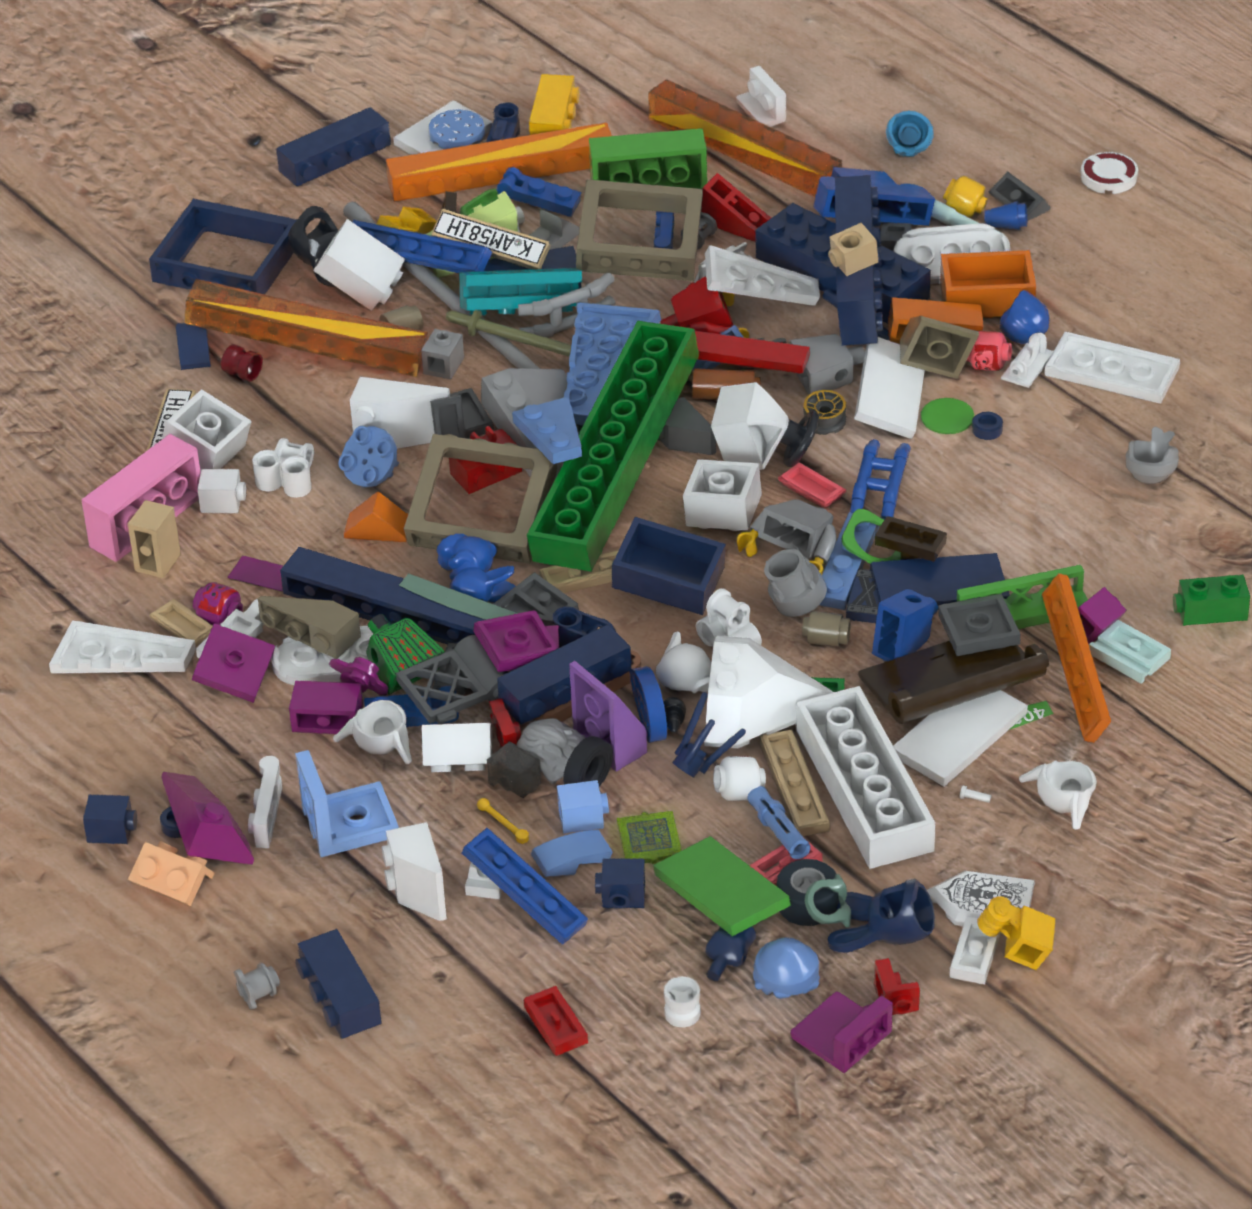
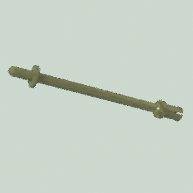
M452 310L446 314L447 321L468 327V335L475 336L479 330L570 357V344L484 320L479 310H475L472 316Z

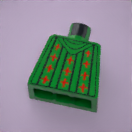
M379 614L368 623V628L373 635L370 637L366 654L369 661L378 666L379 671L377 675L388 686V695L402 689L396 681L397 672L445 653L442 647L411 619L405 618L391 625L383 614ZM415 677L410 679V682L414 683L422 678Z

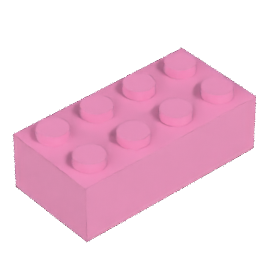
M169 434L81 499L89 547L117 562L132 551L128 522L145 500L174 507L175 517L199 500L197 489L201 472L197 448Z

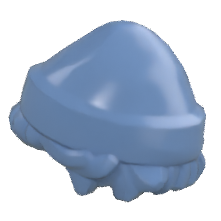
M788 937L779 938L765 944L760 948L754 962L753 979L756 989H761L766 995L773 992L779 999L801 993L805 994L816 989L819 986L820 980L817 954L809 946Z

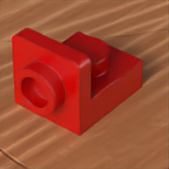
M889 958L875 960L874 987L877 997L883 996L893 1003L892 1015L918 1011L920 1001L918 982L902 984L899 972H893Z

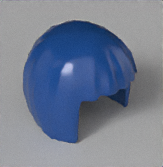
M1023 290L1014 300L1012 306L1002 315L1000 330L1015 343H1029V338L1032 334H1045L1047 332L1050 321L1049 312L1039 299L1028 291Z

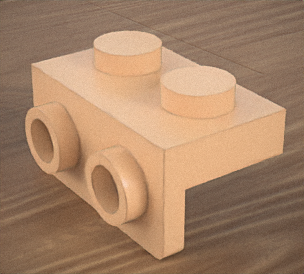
M159 841L158 846H154L145 842L128 880L136 885L191 906L203 878L212 879L215 873L205 867L207 861L201 857L187 855L185 858L177 855L178 849L169 844Z

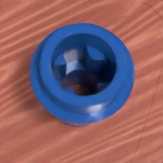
M1016 201L985 210V224L995 228L1020 230L1021 227L1028 225L1026 204H1019Z

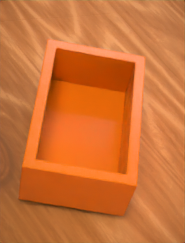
M1030 250L941 254L940 285L943 302L979 304L982 308V317L993 318L1002 317L1023 290L1036 297V282Z

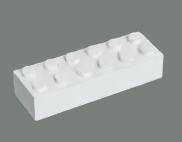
M857 686L796 702L797 733L869 869L934 852L935 821L861 687Z

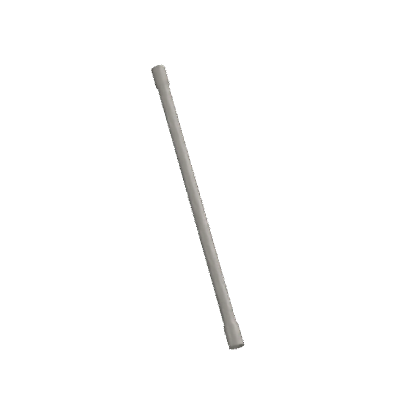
M349 202L344 207L343 213L350 221L357 220L376 224L370 214L356 202ZM403 262L402 265L453 311L469 315V311L460 308V297L426 266ZM478 330L477 333L516 368L540 369L507 338Z

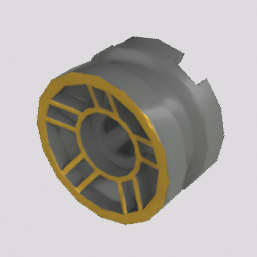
M819 390L809 394L804 400V416L810 411H816L819 415L816 434L828 435V433L832 432L837 433L846 425V401L838 392Z

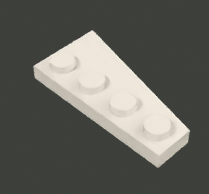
M709 245L705 253L707 290L813 306L816 305L820 298L819 284L816 278Z
M72 620L49 663L51 673L185 672L196 651L195 640Z

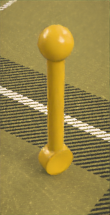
M481 798L477 801V808L481 811H487L515 834V839L518 843L525 844L529 841V832L525 829H518L490 806L488 799Z

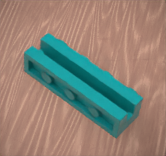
M576 268L459 272L460 308L469 311V315H472L475 310L481 311L482 315H487V310L498 309V314H516L518 304H528L545 299L549 300L578 289V283L582 282V270ZM576 303L562 307V312H572L573 306H576Z

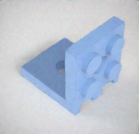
M309 750L295 753L302 810L304 816L307 815L312 837L317 840L320 857L386 841V831L399 828L380 781L326 795ZM354 815H362L364 817L359 820L350 819Z

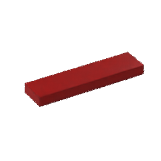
M695 331L699 360L803 374L810 356V347Z

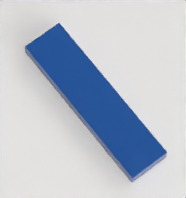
M486 828L463 847L462 854L562 945L587 924L588 918L490 829Z

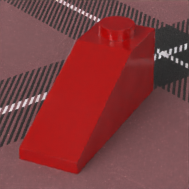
M716 173L702 188L701 212L712 216L717 223L718 229L756 242V229L770 220L771 217L719 173Z

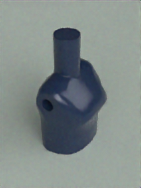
M752 926L734 936H731L721 927L713 934L705 950L707 957L713 960L706 972L710 980L718 981L727 965L740 967L745 963L748 950L756 938V932Z

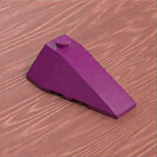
M163 771L161 778L187 855L252 865L254 857L248 840L227 807L195 776Z

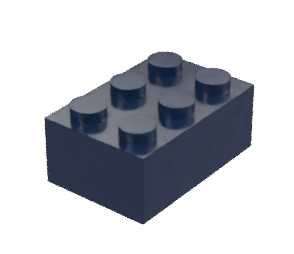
M634 517L612 563V588L703 615L707 602L713 594L725 568L726 544Z

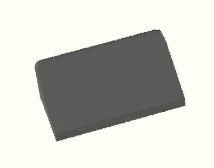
M1008 171L988 191L990 195L1003 205L1016 201L1019 204L1025 203L1028 221L1051 209L1043 197Z

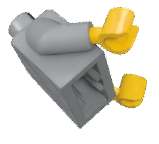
M795 499L776 505H769L764 508L750 526V532H743L738 535V551L741 552L746 547L747 557L754 556L758 550L756 544L758 537L785 549L796 550L798 548L804 557L808 559L813 557L814 560L809 562L818 568L822 576V564L828 562L836 544V530L832 525L834 517L824 508H817Z

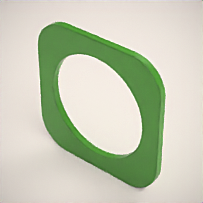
M857 509L852 514L842 535L843 546L849 552L869 564L871 562L900 560L901 552L894 551V554L888 558H877L861 549L855 540V527L865 522L881 526L884 520L866 509Z

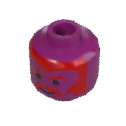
M210 582L199 588L194 596L193 608L196 615L211 625L214 623L220 625L235 609L243 612V604L241 603L239 592L234 588L217 582Z

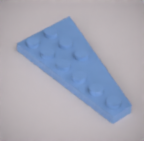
M577 302L578 314L575 317V335L572 337L569 358L570 370L567 372V390L564 393V398L569 396L576 424L584 425L637 320L659 324L661 321L660 310Z

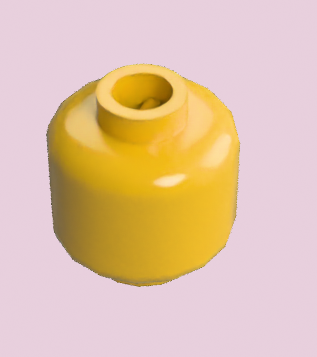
M961 176L957 180L953 178L943 196V199L946 200V205L968 218H971L975 212L981 214L988 201V198L984 197L985 186L966 176Z

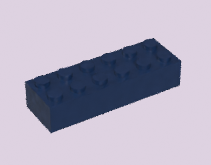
M871 175L835 177L836 234L862 223L876 239L877 247H881L880 229L875 228L880 226V210L878 207L873 206L878 205V188L872 187ZM877 248L878 263L849 276H846L839 267H836L837 309L841 346L878 343V331H883L882 312L877 313V310L883 309L882 291H876V289L882 288L881 270L876 269L882 267L881 250Z
M791 203L756 229L757 259L818 279L819 290L825 292L827 289H831L837 293L836 267L833 266L828 255V251L831 250L830 236L836 234V223L795 203ZM881 246L877 248L881 250L882 267L876 269L881 270L882 288H878L876 291H882L883 309L877 310V313L882 312L883 322L888 324L892 297L928 300L930 298L931 270Z

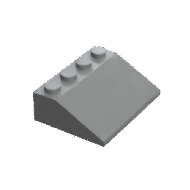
M505 369L481 378V404L497 428H502L518 446L536 448L513 423L512 412L524 409L528 405H539L564 398V393L567 390V375L563 369ZM576 424L579 434L583 426ZM564 462L557 463L558 469L556 472L555 479ZM525 469L529 477H531L533 470Z

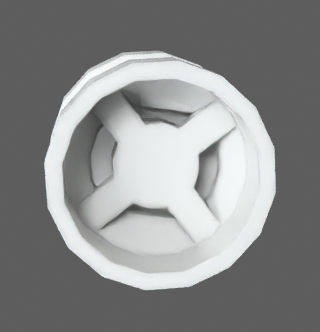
M682 976L675 977L669 980L664 987L665 1018L673 1026L689 1027L700 1018V988L694 979Z

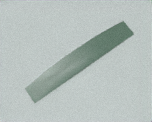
M409 573L399 584V586L424 598L485 620L518 614Z

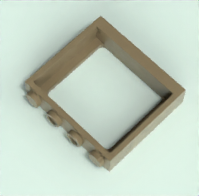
M587 179L576 251V269L582 270V272L604 274L609 272L616 275L694 281L703 189ZM598 206L685 214L682 246L679 249L597 243L593 238Z
M433 434L404 526L408 545L437 549V546L444 538L453 534H465L493 543L497 549L493 557L495 559L530 564L532 557L527 533L554 483L558 469L557 464H552L537 447L528 448L513 443H493L481 438L474 440L459 438L452 434ZM443 457L533 470L514 532L502 533L425 520Z

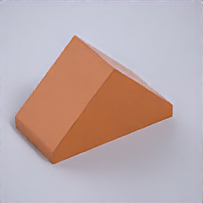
M378 491L349 513L344 538L407 542L404 526L408 514Z

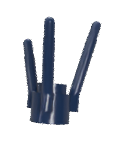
M707 692L701 694L683 739L674 752L677 756L672 762L693 778H695L699 771L705 774L719 757L746 734L745 729H740L704 760L707 753L700 749L715 725V721L713 719L708 721L694 744L689 743L707 700Z

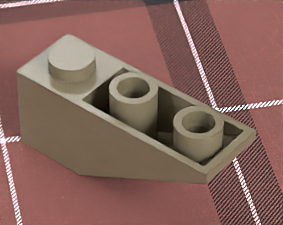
M260 596L257 598L260 621L265 626L288 635L293 640L300 641L318 652L325 653L335 659H338L361 637L359 613L334 601Z

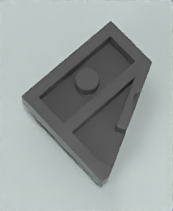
M535 572L493 603V605L517 613L535 610L545 626H553V613L558 608L569 606L579 610L576 601Z

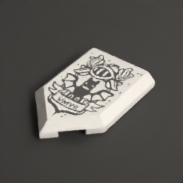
M965 870L928 889L927 892L930 895L931 901L937 903L946 912V917L954 925L964 926L966 916L978 919L979 915L994 897H1005L1010 900L1011 905L1020 909L1024 905L1030 907L1035 880Z

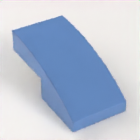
M588 830L564 835L533 848L531 855L544 876L547 877L575 875L579 864L602 863V859L611 858L613 851L599 830Z

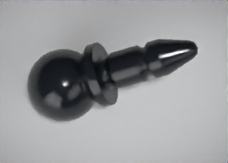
M669 697L663 701L667 728L672 733H676L684 722L686 707L681 699Z

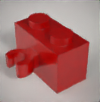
M487 426L485 427L486 434L479 437L475 432L471 433L470 439L473 440L481 438L493 443L516 444L502 428L493 431ZM449 458L450 475L468 494L522 472V468Z

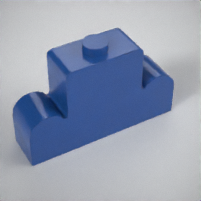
M833 167L831 177L824 176L819 179L813 207L822 217L835 218V177L871 175L872 187L878 188V205L873 206L878 207L880 210V222L911 223L912 225L929 226L935 198L921 186L905 183L898 185L883 171Z

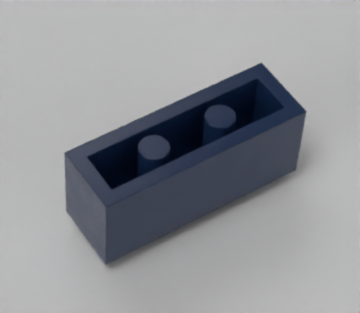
M338 929L298 943L300 958L295 960L298 973L302 979L307 978L309 980L312 998L315 1003H322L323 1014L330 1028L335 1026L340 1037L344 1039L382 1024L379 999Z

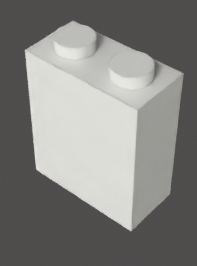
M347 219L333 237L313 271L372 311L378 302L384 304L393 292L389 286L394 287L403 275V272L399 269L405 259Z

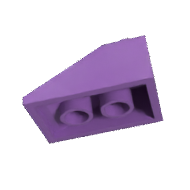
M576 661L571 662L569 666L573 729L581 735H585V738L595 736L608 742L613 749L611 768L617 772L647 753V730L643 723L635 717L614 692Z

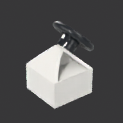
M757 382L721 387L711 428L724 461L759 463V470H763L779 442L787 445L783 462L786 467H793L801 460L809 448L818 428L819 415L816 411H810L799 423L788 419V416L777 402Z

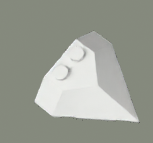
M716 636L713 645L706 725L710 719L715 721V725L705 739L704 746L720 747L740 729H745L746 734L731 747L741 748L748 745L749 740L764 733L770 735L796 724V702L834 692L750 638Z

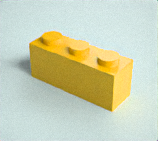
M541 74L529 120L530 135L572 128L571 120L575 119V104L579 103L580 93L579 87H575L574 76Z

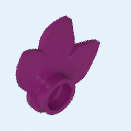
M355 657L354 661L350 663L339 659L330 660L329 666L342 673L340 676L342 683H361L362 693L369 689L379 695H387L388 686L378 679L377 673L379 668L373 662L361 657Z

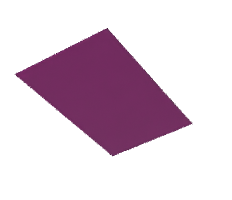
M242 555L227 577L283 591L280 573L283 565Z

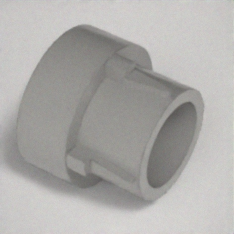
M798 548L796 550H782L766 561L764 573L769 581L768 593L781 614L790 617L801 616L811 612L820 605L827 592L826 583L818 568L810 563L808 558L804 557Z

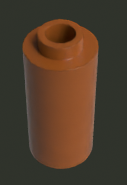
M694 368L692 397L693 399L718 400L721 387L757 382L761 386V377H756L755 371Z

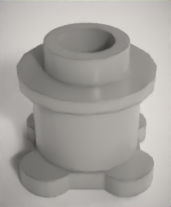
M261 962L257 964L256 969L246 974H243L241 969L234 971L237 990L246 1001L250 1010L257 1008L255 1000L268 994L271 996L277 994L276 987L280 985V981L272 966L266 967Z

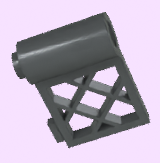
M470 635L462 639L453 650L397 672L396 681L430 724L436 721L438 724H442L457 718V712L486 700L493 701L499 699L497 678L508 672L498 673L477 636ZM449 663L456 669L455 675L437 672L439 667ZM421 677L429 679L427 687L412 684L410 679ZM439 681L452 684L450 692L432 689L433 682ZM457 686L470 688L474 692L468 696L454 694ZM428 697L446 701V704L432 710L427 700Z

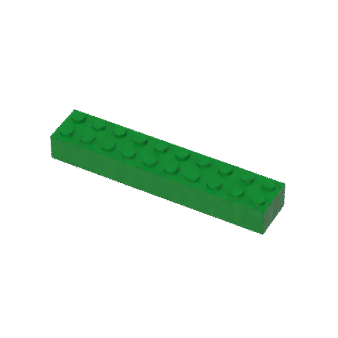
M637 320L578 434L582 457L567 460L563 463L527 533L533 562L592 572L699 357L695 329Z

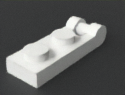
M266 756L259 761L260 773L263 777L260 789H255L253 803L254 809H256L255 813H250L248 819L249 834H254L256 848H270L281 796L282 780L279 775L280 765L278 758L275 756Z

